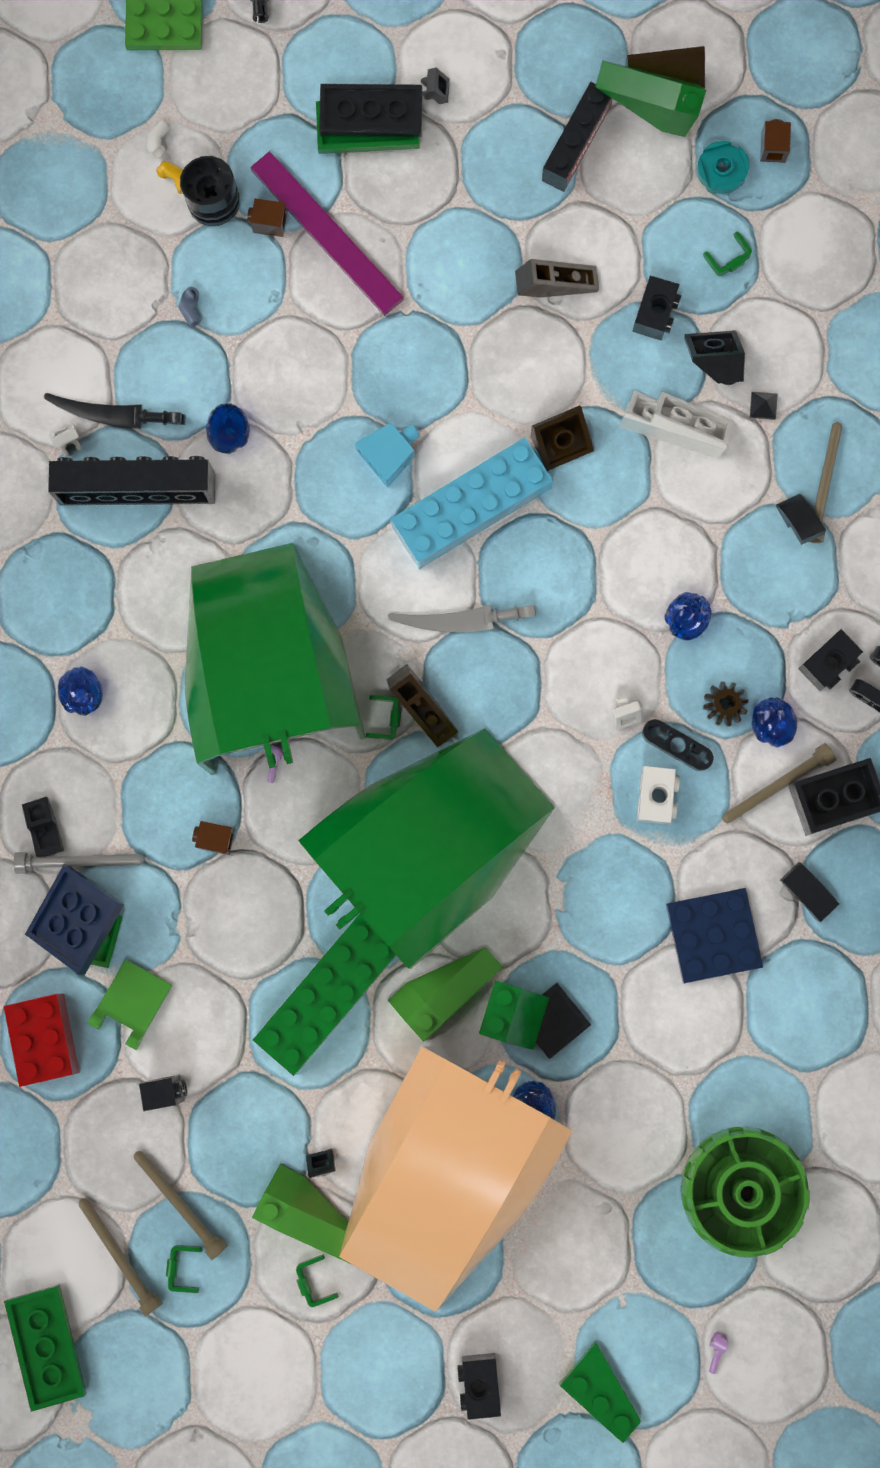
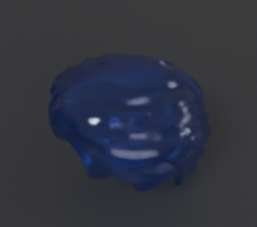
M232 403L217 405L211 411L206 424L207 439L213 449L221 453L231 454L247 444L250 425L245 412Z
M684 592L669 604L664 618L673 636L688 641L699 637L708 628L712 611L709 601L704 596H700L697 593Z
M82 666L74 667L59 679L58 698L67 712L86 716L99 708L103 697L102 684L92 670Z
M770 697L762 700L755 706L751 725L757 740L778 748L790 743L794 739L797 731V718L793 708L787 702L778 697Z
M528 1081L515 1090L512 1097L555 1120L556 1103L553 1094L544 1083Z

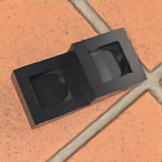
M801 494L776 504V508L787 527L792 528L801 545L825 534V527Z
M46 796L22 804L26 826L31 833L36 856L47 857L64 851L49 798Z
M800 862L780 879L793 897L799 900L815 920L819 922L823 921L839 905L831 893Z

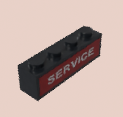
M593 82L589 83L543 167L542 181L565 192L611 108L612 98L596 88V84Z

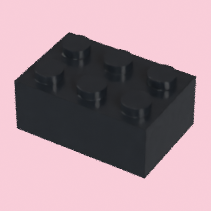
M871 758L788 785L805 836L880 812V783Z

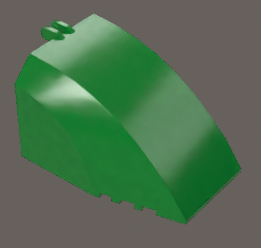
M293 543L191 566L185 698L196 762L211 775L217 774L213 758L264 745L269 768L276 767L275 754H273L271 743L281 741L284 760L287 764L293 763L288 739L345 727H355L360 739L366 738L342 636Z
M484 728L371 784L329 814L298 841L343 893L324 912L328 916L334 914L347 900L355 907L347 915L341 917L336 926L339 929L343 928L360 913L408 969H412L494 897L555 807Z

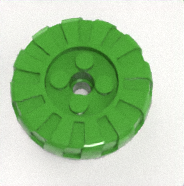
M741 1126L727 1128L711 1134L699 1143L698 1147L689 1156L683 1169L680 1191L682 1206L687 1219L695 1232L706 1243L723 1253L745 1258L774 1253L783 1248V1245L791 1238H794L804 1224L803 1219L810 1203V1191L804 1166L789 1145L765 1130ZM746 1186H752L753 1192L751 1197L742 1200L741 1190Z

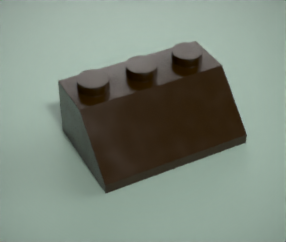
M704 46L627 55L625 66L699 84L705 88Z

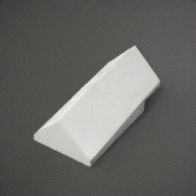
M634 390L619 427L719 458L728 446L734 421L665 392H661L657 400Z

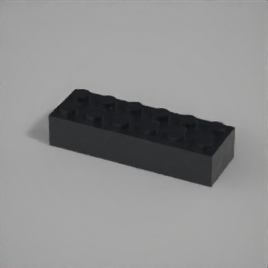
M146 456L137 457L136 460H126L124 457H111L110 460L85 457L83 461H73L72 458L60 457L57 458V461H49L48 492L60 506L215 504V472L209 460L202 456H190L189 460H178V457L165 456L162 460H152L151 457Z

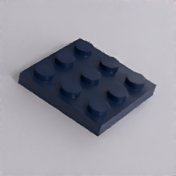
M64 864L25 935L75 973L85 976L125 904L71 866Z
M746 888L666 904L683 984L763 968Z

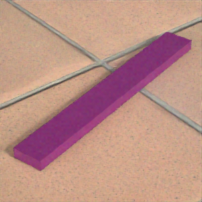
M270 151L250 167L254 175L279 202L285 203L287 211L384 316L404 300L398 290Z

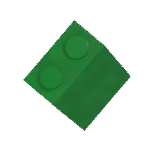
M495 980L479 1034L504 1043L533 1050L549 997Z

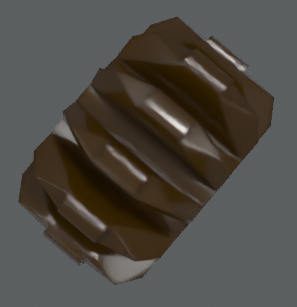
M723 681L719 684V689L713 685L710 687L712 694L704 695V699L710 703L704 704L703 710L712 711L707 715V719L710 720L716 716L715 725L717 726L722 723L723 719L726 727L732 725V720L739 723L742 720L739 714L745 715L748 712L742 705H746L749 700L747 698L740 699V696L745 691L740 689L736 693L734 691L735 683H731L727 689L726 683ZM724 699H727L730 701L728 705L731 704L732 707H728L726 710H724L721 707L723 704H720L719 702H722Z

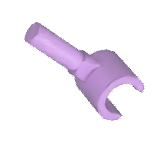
M271 744L276 758V767L269 769L267 782L274 783L276 768L283 756V750Z
M719 1332L714 1333L709 1343L711 1347L716 1349L709 1372L712 1374L716 1373L720 1357L728 1349L726 1336Z

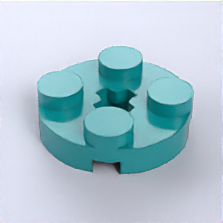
M714 142L708 145L700 155L697 164V175L702 185L711 194L731 193L745 182L749 170V160L745 151L740 147L737 148L731 145L732 142ZM720 162H723L724 166L730 167L726 172H721L717 169Z

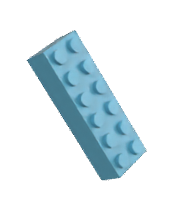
M524 437L392 517L391 525L418 569H421L552 489L553 480Z

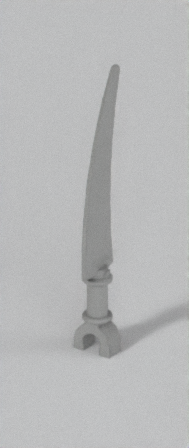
M491 605L476 609L445 614L408 615L390 613L388 618L392 621L421 629L441 632H472L494 629L493 622L498 624V621L510 619L519 621V618L536 616L535 605L519 608L515 606L512 609L499 611L494 609L491 612Z

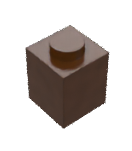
M780 119L765 121L761 132L760 162L786 163L790 153L791 122H784Z
M254 198L253 208L249 207L247 222L251 223L253 233L278 237L284 236L287 219L285 203Z
M200 821L199 827L195 826L192 842H196L195 848L230 855L235 829Z

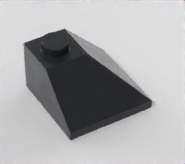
M736 330L684 334V340L692 362L716 383L733 385L736 382H744L745 352Z

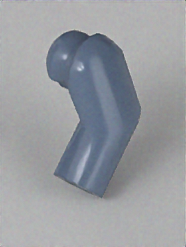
M188 287L183 292L178 306L191 328L201 322L195 312L199 297V291L195 287Z

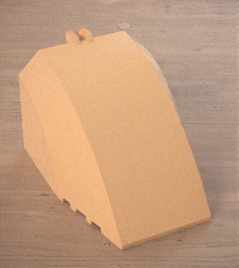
M421 1047L369 1143L339 1257L437 1312L526 1212L551 1172L573 1130L510 1095L522 1071L518 1069L512 1071L504 1091L494 1086L499 1075L502 1074L506 1062L499 1060L488 1082L430 1050Z

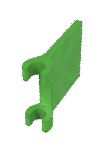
M125 960L87 1024L100 1029L106 1016L111 1017L133 1030L125 1045L137 1050L172 985Z

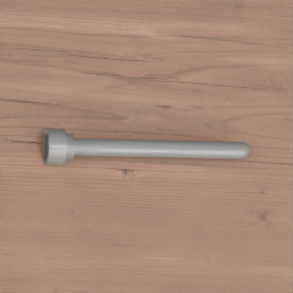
M15 852L14 871L15 874H26L28 871H32L33 868L62 867L64 864L71 867L141 865L145 859L141 854L33 857L28 855L27 852Z

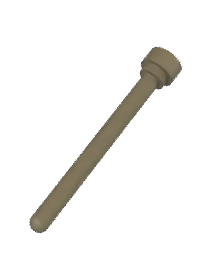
M835 422L831 428L814 512L821 522L823 521L842 432V424L839 422ZM825 534L809 542L823 543Z
M823 743L815 749L816 752L812 754V758L723 814V822L730 823L817 766H829L837 759L833 751L826 743Z
M142 1151L135 1152L134 1160L205 1243L203 1246L206 1249L205 1254L212 1261L228 1247V1244L222 1237L219 1239L208 1231Z
M86 1198L79 1201L80 1209L140 1299L138 1301L141 1305L139 1309L144 1317H146L161 1306L163 1302L152 1291L149 1293L89 1200Z

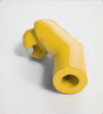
M169 161L161 162L156 169L157 175L163 179L167 177L173 179L178 193L183 194L180 188V176L183 169Z

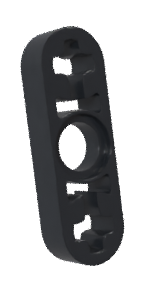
M653 719L644 725L642 729L643 739L657 749L696 771H705L712 765L714 760L713 753L704 745L660 720ZM656 725L659 727L658 732L666 736L667 731L672 734L666 740L665 746L660 744L664 740L663 738L655 736L653 739L650 737L651 732L647 730L648 727L654 728ZM680 738L684 741L685 749L683 752L676 753L671 749L670 742L672 739ZM690 745L695 747L691 752L699 755L701 752L706 754L705 760L708 761L707 764L697 765V759L692 755H689L688 760L683 757L689 751Z

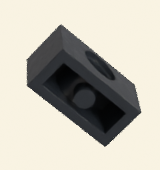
M650 275L632 332L662 341L664 332L670 333L674 318L669 317L671 310H677L682 296L677 293L680 284ZM655 305L662 306L665 311L658 313L655 312L652 309V307Z
M840 629L798 669L819 691L825 687L831 690L841 680L838 675L846 669L850 672L861 662L857 657L863 651ZM828 656L837 659V668L828 666L826 661Z
M180 1074L148 1080L139 1084L143 1112L178 1105L184 1102V1096L188 1095L185 1079L181 1080Z
M495 1353L462 1356V1365H457L458 1381L464 1382L465 1393L460 1394L461 1411H467L468 1420L501 1417ZM476 1380H481L485 1382L487 1387L482 1392H475L471 1388L472 1383Z

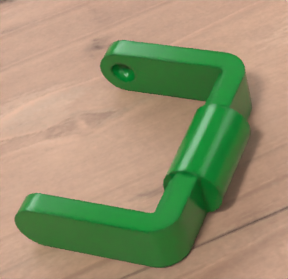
M738 231L733 236L745 253L726 263V266L720 269L709 252L703 253V257L717 276H723L729 271H735L744 265L745 261L751 256V248Z
M370 695L369 700L393 702V710L390 713V735L366 733V738L393 740L396 737L397 727H400L401 711H398V699L396 697Z
M175 1245L171 1249L170 1259H167L166 1277H168V1289L170 1291L199 1293L198 1287L174 1286L175 1277H177L178 1267L177 1251L202 1252L203 1247Z
M324 1254L301 1262L296 1267V1273L299 1278L296 1281L301 1296H305L310 1307H316L339 1297L338 1293H334L313 1301L311 1296L312 1290L307 1276H304L302 1268L324 1260Z

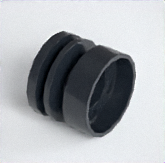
M201 156L190 161L184 167L180 176V188L192 217L200 224L206 226H220L229 222L237 214L240 207V194L230 166L220 158Z

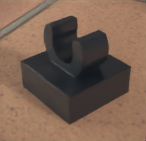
M437 67L428 69L427 77L421 79V83L427 87L426 91H422V97L426 100L434 99L438 104L448 103L450 78Z

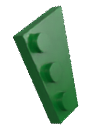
M594 1341L561 1380L559 1385L617 1439L624 1443L641 1423V1420L599 1346Z

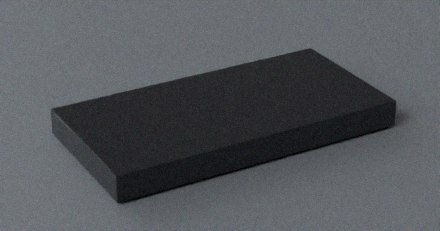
M320 84L319 135L422 137V85Z

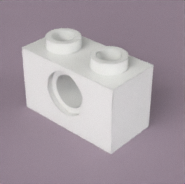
M642 767L636 822L669 825L671 819H676L677 803H673L674 792L678 793L680 777L675 776L676 769ZM655 789L662 790L666 796L665 801L662 803L655 802L652 798V791Z

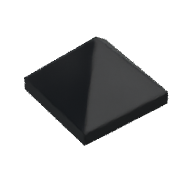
M751 392L749 418L775 420L778 394Z
M332 1149L306 1155L309 1178L326 1176L336 1171Z

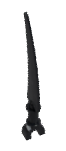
M49 393L44 394L45 400L69 413L110 426L141 429L142 422L143 424L154 422L163 423V425H185L186 415L180 412H167L166 410L163 413L148 412L146 409L142 411V404H93L66 399Z

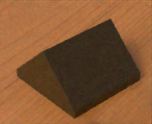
M580 405L534 424L531 427L530 437L547 471L594 451Z

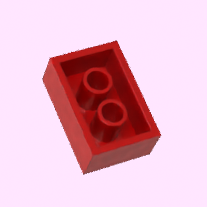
M64 993L3 1006L19 1087L80 1073Z

